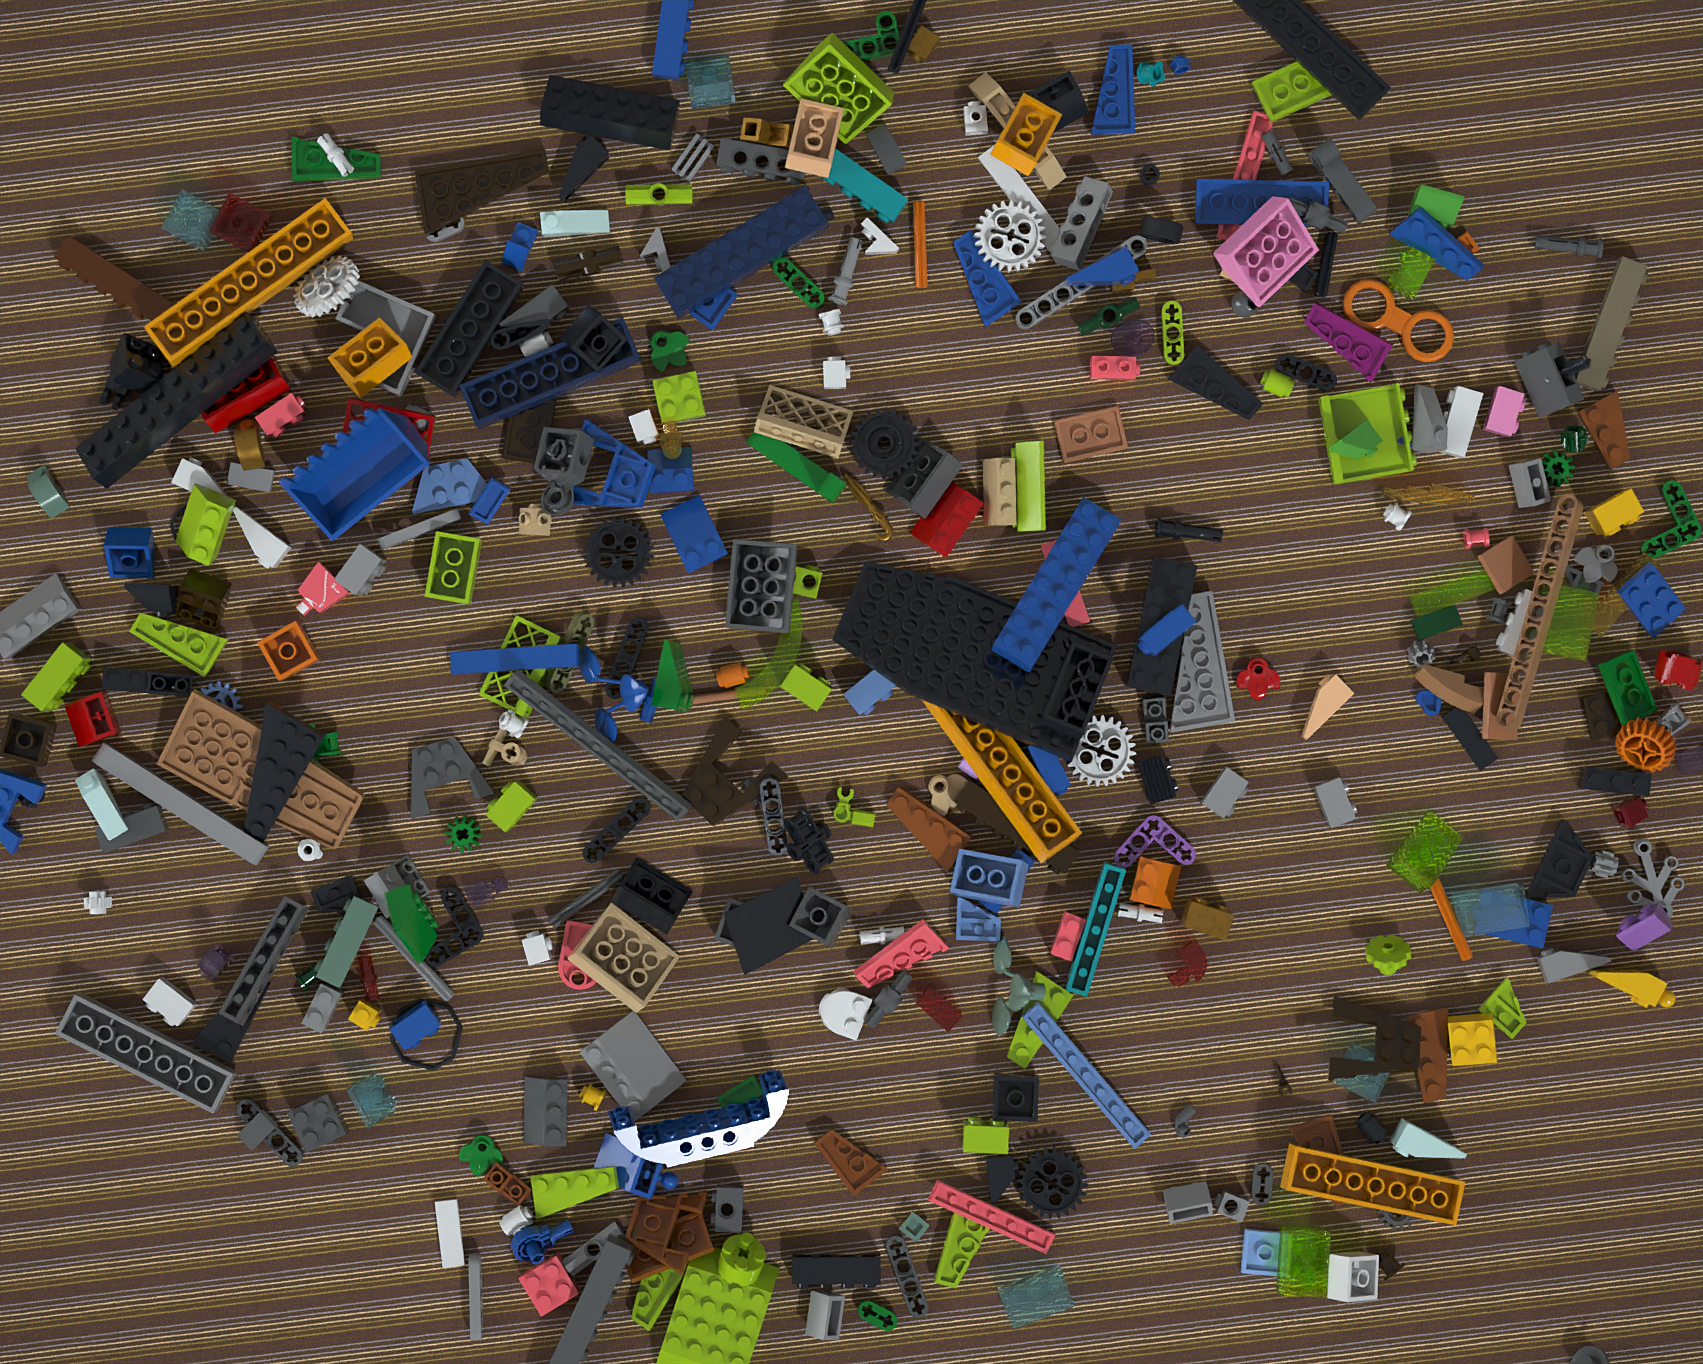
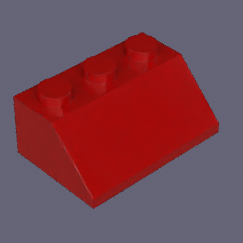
M951 482L925 519L921 517L909 534L946 559L984 503Z

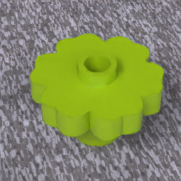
M1379 935L1370 940V945H1367L1365 948L1366 960L1373 962V966L1378 968L1382 974L1392 975L1397 969L1407 965V960L1411 958L1410 944L1403 942L1402 937H1396L1395 935L1384 937Z

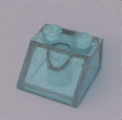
M729 55L686 62L692 109L727 105L736 102Z
M376 1072L346 1089L367 1128L372 1127L397 1111L395 1108L397 1103L391 1094H387L384 1088L386 1083L381 1075L377 1076Z

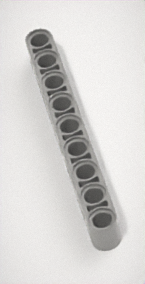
M104 741L93 757L92 761L250 863L258 865L269 848L266 843H262L250 836L240 826L113 745Z

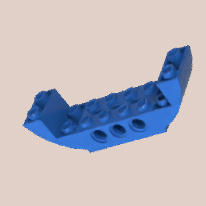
M769 1070L759 1075L763 1095L761 1099L753 1098L744 1103H733L719 1109H708L699 1114H687L682 1118L674 1120L666 1119L661 1123L653 1125L645 1124L640 1128H636L630 1106L616 1107L608 1111L614 1134L628 1150L641 1158L652 1162L665 1163L667 1167L753 1147V1142L765 1135L781 1116L789 1090L781 1071Z

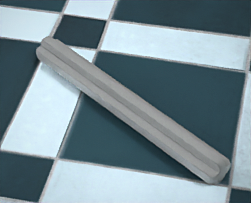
M383 915L378 916L373 922L374 925L444 1001L450 1000L454 996V992L425 960L423 963L418 964L396 935L390 922Z

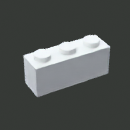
M1460 386L1454 387V390L1449 391L1447 403L1450 404L1447 412H1443L1448 428L1447 450L1439 452L1458 458L1465 457L1483 393Z
M1523 589L1522 592L1517 593L1513 603L1516 605L1513 613L1509 612L1505 620L1507 625L1505 632H1501L1496 641V644L1499 645L1497 651L1514 657L1532 591ZM1541 607V608H1539V609L1537 610V612H1536V617H1537V618H1539V617H1541V616L1543 615V613H1544L1543 607ZM1533 629L1531 631V639L1535 638L1537 634V629ZM1529 650L1525 652L1524 660L1526 659Z

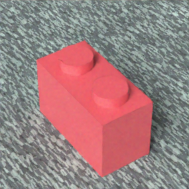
M1064 911L1049 951L1050 954L1072 961L1087 920L1081 916Z

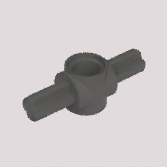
M1289 198L1297 214L1302 216L1303 223L1320 230L1328 227L1339 233H1344L1347 229L1348 222L1331 215L1330 208L1313 201L1305 204L1294 198Z
M902 971L891 986L885 985L874 999L876 1005L864 1020L867 1025L875 1028L886 1013L892 1014L903 1000L901 993L912 980V976L909 973Z

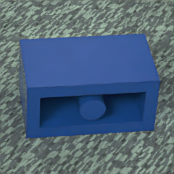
M425 999L391 1022L389 1030L405 1051L409 1047L410 1049L417 1047L425 1036L428 1035L430 1037L440 1030L441 1019Z

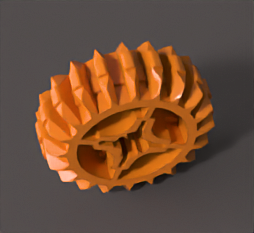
M1639 717L1635 721L1630 719L1627 725H1623L1617 733L1615 741L1617 754L1621 755V760L1627 761V766L1633 765L1635 770L1641 768L1645 772L1649 769L1652 773L1656 769L1661 771L1670 764L1675 756V737L1671 736V730H1665V724L1658 725L1657 720L1650 722L1648 717L1644 721Z

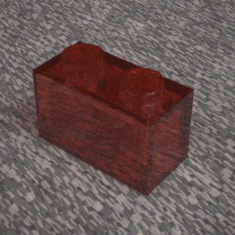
M930 984L915 1000V1003L947 1032L963 1016L954 1005Z

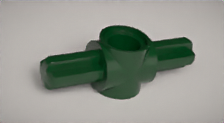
M1132 297L1118 305L1114 302L1094 312L1095 316L1079 323L1078 329L1084 336L1099 328L1104 330L1123 321V316L1138 310L1140 304L1136 297ZM1105 311H1112L1115 315L1114 321H1105L1103 313Z

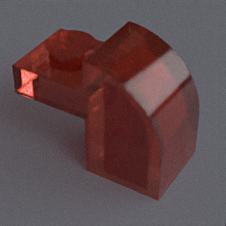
M1193 939L1176 950L1185 966L1167 977L1173 987L1175 985L1181 987L1190 981L1188 977L1191 975L1198 982L1206 972V955L1197 940Z

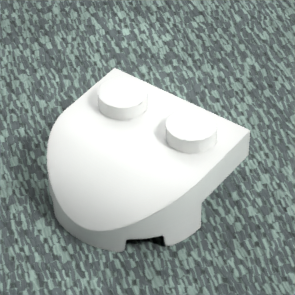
M837 988V990L830 994L827 993L822 998L819 1005V1015L824 1026L834 1033L857 1040L872 999L846 988Z

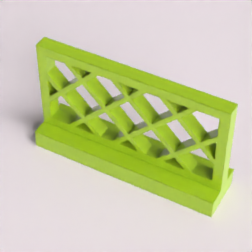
M516 615L500 649H506L508 645L515 642L517 647L521 648L520 641L531 637L533 646L536 647L534 635L540 633L549 636L546 643L542 646L560 645L563 637ZM519 622L527 625L529 634L518 638L516 629ZM531 627L538 631L532 632ZM549 669L532 670L531 674L529 670L521 671L522 673L526 671L527 676L543 688ZM510 671V674L499 677L498 672L488 673L478 695L512 710L522 717L528 718L533 708L520 698L515 707L509 705L505 695L513 692L510 690L504 692L501 680L511 677L514 671ZM497 682L500 694L495 696L487 694L486 691L489 685Z

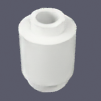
M541 331L519 343V346L524 356L528 357L550 348L553 340L548 331L545 333Z
M519 1205L504 1215L499 1224L507 1236L516 1235L520 1230L532 1224L534 1216L527 1206Z

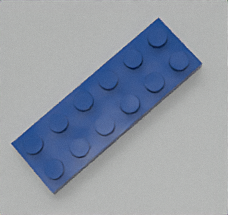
M1196 179L1195 223L1243 225L1272 196L1288 199L1294 198L1305 204L1313 201L1328 207L1329 182Z

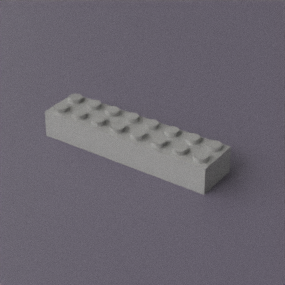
M81 992L74 995L55 1033L213 1114L219 1110L238 1072Z

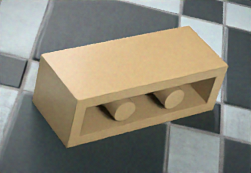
M1015 458L983 460L984 526L1017 525Z

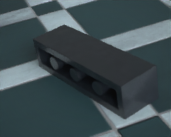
M793 1254L792 1284H797L798 1288H809L810 1284H819L820 1288H831L832 1284H841L842 1288H853L854 1284H863L865 1288H875L876 1284H881V1254Z

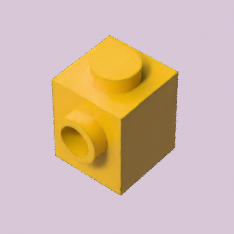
M362 998L357 1003L348 1020L367 1031L371 1027H376L381 1019L379 1013L382 1009Z

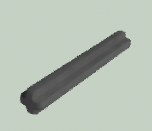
M619 869L613 871L549 918L550 924L554 928L561 925L624 878L623 873Z

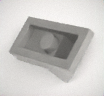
M657 228L654 230L640 257L645 258L658 254V257L654 258L658 271L662 270L664 272L671 268L661 230Z

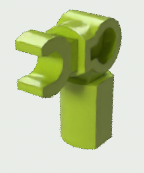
M839 787L837 795L840 800L836 802L834 810L835 820L839 823H845L849 820L852 821L851 824L873 827L876 813L854 809L853 812L850 811L851 805L849 801L853 798L854 791L851 789L849 796L844 797L841 794L842 787Z

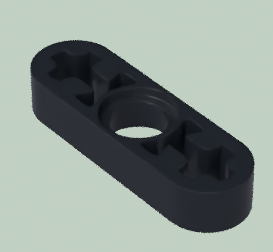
M1281 355L1275 362L1277 372L1322 391H1329L1337 384V377L1332 371L1291 355ZM1285 359H1288V364L1294 367L1296 362L1300 365L1297 367L1295 375L1292 374L1294 370L1291 368H1287L1285 371L1282 370L1280 361L1283 362ZM1306 366L1312 370V376L1309 379H1303L1300 376V369ZM1316 370L1320 371L1318 376L1322 378L1329 375V380L1332 381V384H1328L1325 387L1323 386L1324 382L1319 379L1316 380V383H1313L1312 381L1316 377Z

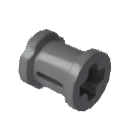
M1493 597V604L1489 615H1486V619L1504 624V617L1511 603Z

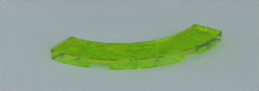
M798 598L792 600L790 632L780 633L776 651L769 664L753 680L735 688L742 710L755 705L770 695L781 685L792 669L798 656L802 638V614Z

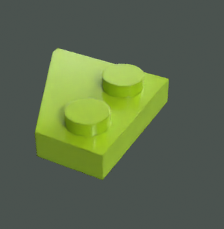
M1505 978L1478 1008L1482 1014L1493 1013L1494 1024L1511 1039L1527 1023L1508 978Z

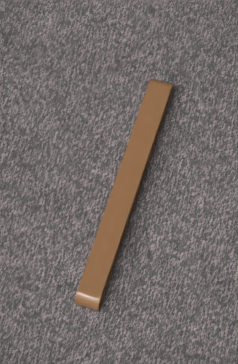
M1571 494L1561 496L1557 503L1498 709L1497 723L1508 730H1517L1522 724L1583 512V503ZM1570 501H1574L1573 509L1567 511V504ZM1568 522L1567 530L1561 532V525ZM1562 543V550L1559 553H1555V546ZM1552 565H1556V571L1549 575V568ZM1549 586V587H1550V592H1549V594L1546 595V596H1543V595H1542L1543 589H1544L1545 587ZM1543 607V609H1544L1543 615H1542L1541 617L1537 618V617H1536V612H1537V610H1538L1539 608ZM1533 629H1537V636L1534 639H1531V631ZM1531 650L1530 659L1525 661V652ZM1524 671L1525 679L1519 682L1518 675ZM1515 693H1519V700L1516 703H1512V696ZM1512 714L1513 721L1507 725L1505 722L1506 717Z

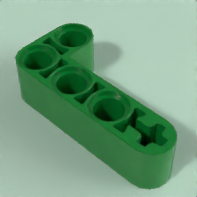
M883 11L878 14L876 18L878 35L844 41L843 43L863 62L892 56L895 48L887 49L884 43L886 40L891 39L897 44L899 40L894 14L889 11ZM883 18H889L892 21V25L884 28L880 25V21ZM866 44H871L875 50L867 54L862 48Z

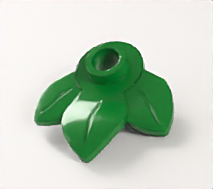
M660 330L655 332L650 340L653 348L651 359L654 366L660 372H663L668 363L676 366L686 365L687 359L683 347L690 342L689 338L678 331L668 333ZM664 338L666 340L665 345H658V339Z
M486 1134L476 1136L472 1143L464 1145L460 1150L459 1160L469 1161L470 1169L476 1176L484 1174L489 1166L492 1167L496 1162L503 1165L502 1152L494 1147L492 1138ZM479 1144H485L487 1147L480 1148Z

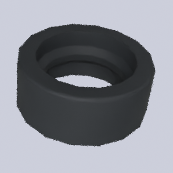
M1143 217L1139 235L1156 242L1180 244L1183 225L1166 219Z

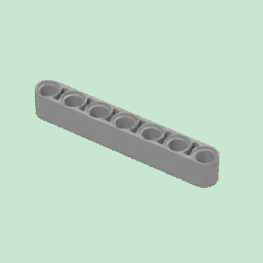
M1133 236L1090 265L1125 247L1128 248L1135 261L1145 253L1147 242L1142 236ZM1134 241L1140 242L1142 244V251L1134 252L1131 249V243ZM1062 282L1022 308L1016 315V325L1022 330H1028L1095 286L1078 288L1077 286H1066ZM1060 289L1066 290L1069 294L1068 299H1058L1057 291ZM1042 301L1050 305V310L1046 313L1041 312L1038 308V304ZM1021 314H1029L1032 322L1028 325L1022 324L1020 322Z

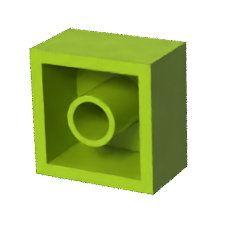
M696 371L652 380L663 426L706 416Z
M802 663L799 667L794 665L780 687L815 711H818L832 690L829 688L831 683L821 676L816 679L810 675L812 670Z
M519 780L515 782L509 781L501 790L503 795L500 799L494 798L486 807L489 811L485 815L504 832L510 831L539 798Z
M968 1117V1120H963V1152L1008 1154V1122L993 1120L992 1118H990V1121H982L981 1117Z

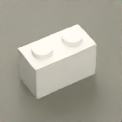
M164 977L159 978L143 998L146 1002V1007L155 1013L157 1011L164 1016L163 1020L171 1026L182 1025L198 1004Z

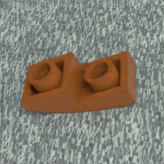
M498 1162L492 1166L483 1178L487 1184L498 1193L506 1196L516 1206L521 1205L532 1192V1187Z

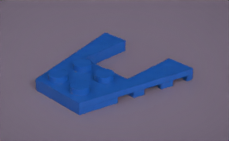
M585 419L581 430L594 439L593 446L615 452L602 493L599 494L574 486L573 505L642 508L656 465L594 423Z

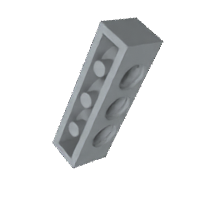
M1084 176L1082 183L1078 184L1075 200L1068 207L1067 219L1060 226L1059 238L1057 242L1053 243L1051 248V256L1056 264L1080 271L1113 193L1109 183ZM1093 200L1090 205L1084 206L1087 201ZM1085 220L1083 224L1076 225L1078 221ZM1071 240H1076L1073 245H1068Z

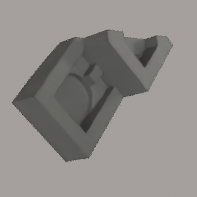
M1567 566L1565 572L1574 594L1595 603L1604 582L1600 580L1591 583L1585 582L1583 572Z

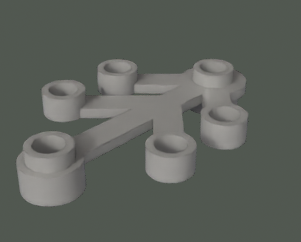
M1638 839L1633 844V851L1636 855L1641 856L1647 880L1636 875L1635 871L1629 868L1622 871L1621 877L1624 881L1632 882L1651 892L1654 902L1643 897L1638 890L1629 891L1627 898L1630 902L1638 903L1642 906L1649 903L1654 905L1659 902L1665 908L1668 917L1671 918L1673 915L1671 903L1677 892L1684 888V880L1679 877L1672 878L1670 888L1664 898L1662 897L1661 889L1670 872L1677 868L1678 860L1673 856H1667L1664 859V865L1659 875L1656 877L1650 856L1652 844L1646 839ZM1642 844H1646L1647 850L1645 852H1642L1640 850V846ZM1669 859L1674 860L1672 867H1669L1667 864ZM1627 871H1630L1632 873V877L1630 879L1625 878V873ZM1676 880H1679L1681 883L1680 887L1678 888L1674 887V882ZM1636 892L1638 899L1633 901L1631 895Z

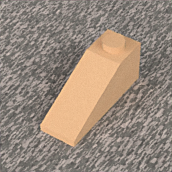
M1333 674L1331 677L1326 675L1319 682L1321 687L1317 689L1301 735L1304 740H1307L1354 694L1336 674Z

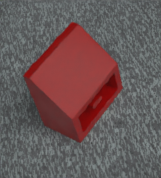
M107 691L95 693L64 706L79 748L121 733Z

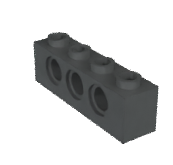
M724 138L720 140L716 165L721 168L720 171L733 173L736 170L741 171L742 175L748 177H755L756 174L764 175V179L770 181H777V178L786 179V183L799 185V182H804L805 172L792 169L782 172L778 169V164L781 161H787L789 152L787 149ZM739 153L745 154L747 157L743 164H738L734 161L735 156ZM760 157H765L769 161L768 165L764 168L756 165V161Z

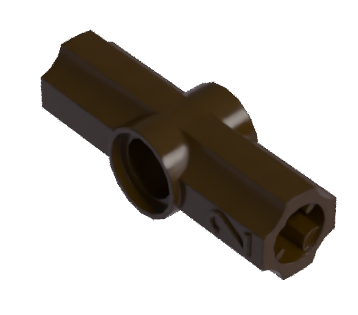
M619 245L599 251H585L577 254L576 257L555 262L560 281L581 275L583 277L595 275L604 269L624 264Z

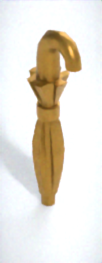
M845 474L843 477L856 500L867 507L868 511L872 513L874 523H879L886 532L884 536L878 534L875 538L881 542L890 540L894 535L892 525L885 517L888 514L877 509V506L872 502L864 487L848 474Z

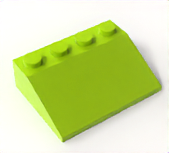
M833 33L816 46L783 83V86L799 101L802 98L844 108L838 138L845 145L893 104L895 93Z

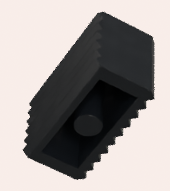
M1161 754L1137 762L1149 804H1155L1176 797L1175 792L1179 790L1175 778H1170L1169 771L1172 770L1168 757L1164 758V755Z

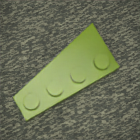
M1036 971L1033 982L1044 983L1046 989L1045 997L1042 1001L1030 1000L1024 1006L1021 1015L1038 1001L1056 1022L1070 1002L1073 994ZM1021 1016L1007 1057L1026 1069L1043 1041Z
M616 1166L533 1174L530 1176L536 1220L619 1188Z
M953 1212L934 1282L957 1288L970 1265L973 1255L978 1251L982 1239L990 1228Z

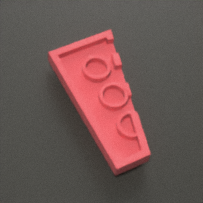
M922 919L853 972L867 988H870L893 977L894 972L903 969L905 971L912 967L911 964L921 959L926 961L933 957L932 954L940 950L944 952L950 948L929 924Z

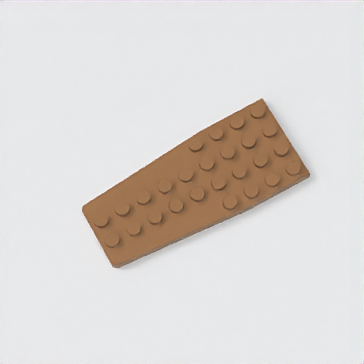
M194 689L157 765L206 792L247 810L262 726ZM312 759L275 824L315 840L326 847L337 849L365 795L362 791Z

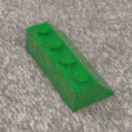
M410 884L385 892V899L396 935L418 964L423 963L438 937L436 928L439 925L436 916L432 915L424 899H421L418 890L414 891Z

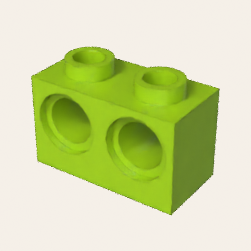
M796 562L793 594L817 599L823 573L818 572L819 568L806 565V569L797 567L798 562ZM807 575H812L816 579L815 585L811 588L803 585V579Z

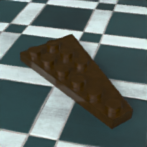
M539 149L414 171L425 236L427 237L443 227L548 173L549 167L546 150Z

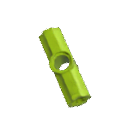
M657 183L654 185H626V205L662 206L665 204H693L692 184L663 185ZM658 189L665 191V196L661 200H656L653 197V193Z

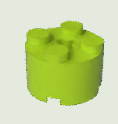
M748 1232L729 1237L724 1242L718 1259L717 1268L720 1276L730 1284L732 1282L739 1284V1286L753 1284L758 1279L766 1258L763 1245Z

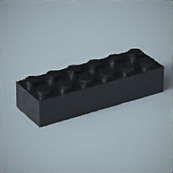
M549 75L540 108V126L670 151L679 117L680 100Z
M485 260L414 373L455 398L460 391L459 385L465 383L491 342V335L499 329V323L506 318L525 285Z
M1152 557L1125 687L1171 696L1184 632L1155 656L1145 655L1138 647L1140 642L1137 638L1178 605L1183 604L1189 610L1198 565Z

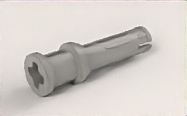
M853 237L849 238L839 275L833 281L835 285L832 295L828 297L829 301L847 306L846 298L849 288L853 286L851 279L863 244L862 240Z

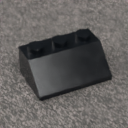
M636 857L610 901L667 935L693 891Z

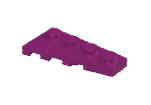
M1316 301L1304 321L1324 341H1327L1340 356L1342 355L1349 361L1351 366L1360 371L1370 383H1372L1393 346V343Z

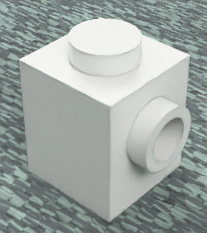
M828 357V361H823L824 389H846V379H850V366H845V360H841V357Z
M538 930L526 934L527 938L522 939L529 966L552 958L550 950L553 949L550 937H546L545 933L539 934Z

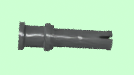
M1536 235L1534 249L1573 252L1581 257L1583 255H1593L1601 258L1604 240L1601 238L1599 240L1585 239V237L1568 239Z

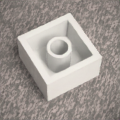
M1361 1251L1329 1254L1327 1298L1344 1302L1377 1299L1379 1255Z

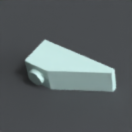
M608 210L540 212L541 230L544 238L610 233Z
M93 768L75 779L82 797L109 841L128 830L107 781L100 773Z

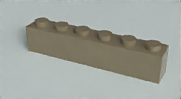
M1626 257L1618 259L1582 356H1587V358L1591 359L1590 367L1574 375L1579 386L1595 392L1606 387L1609 380L1607 375L1609 367L1612 368L1617 359L1615 351L1617 346L1621 347L1625 335L1622 334L1625 326H1629L1633 316L1630 313L1632 306H1636L1640 298L1638 290L1640 285L1645 284L1648 277V272H1646L1647 265Z

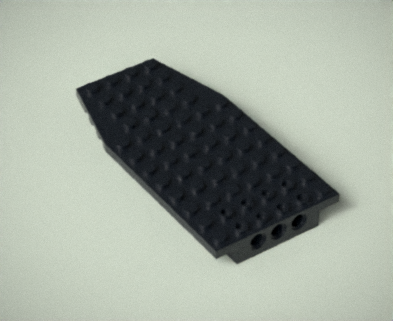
M871 562L864 563L832 639L907 694L1069 762H1072L1080 740L1086 731L1117 647L1113 643L1060 622L1029 673L991 650L994 642L1018 605L1017 603L955 577H940L928 572L926 574L917 573L911 569L900 570L895 569L893 566Z

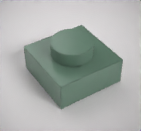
M912 1211L899 1229L917 1242L930 1224Z

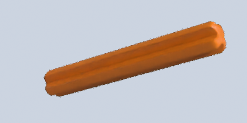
M914 201L916 288L921 289L928 286L924 201Z
M1434 878L1428 882V885L1461 960H1469L1473 954L1440 879Z

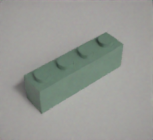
M354 896L353 899L348 898L343 908L346 914L343 920L338 919L333 929L337 933L333 940L329 938L324 948L327 954L324 960L319 959L314 971L318 972L317 978L338 988L342 986L379 906L357 896Z

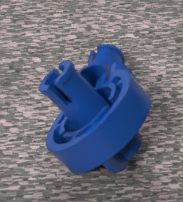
M568 1219L552 1227L546 1224L541 1227H527L520 1230L513 1237L510 1246L517 1260L539 1264L544 1260V1254L547 1250L555 1246L556 1240L573 1233V1229Z

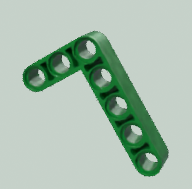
M754 431L746 441L748 445L833 504L847 486L840 478L831 472H826L784 441L761 435Z

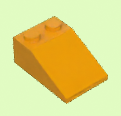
M1023 93L990 155L1029 176L1062 114Z

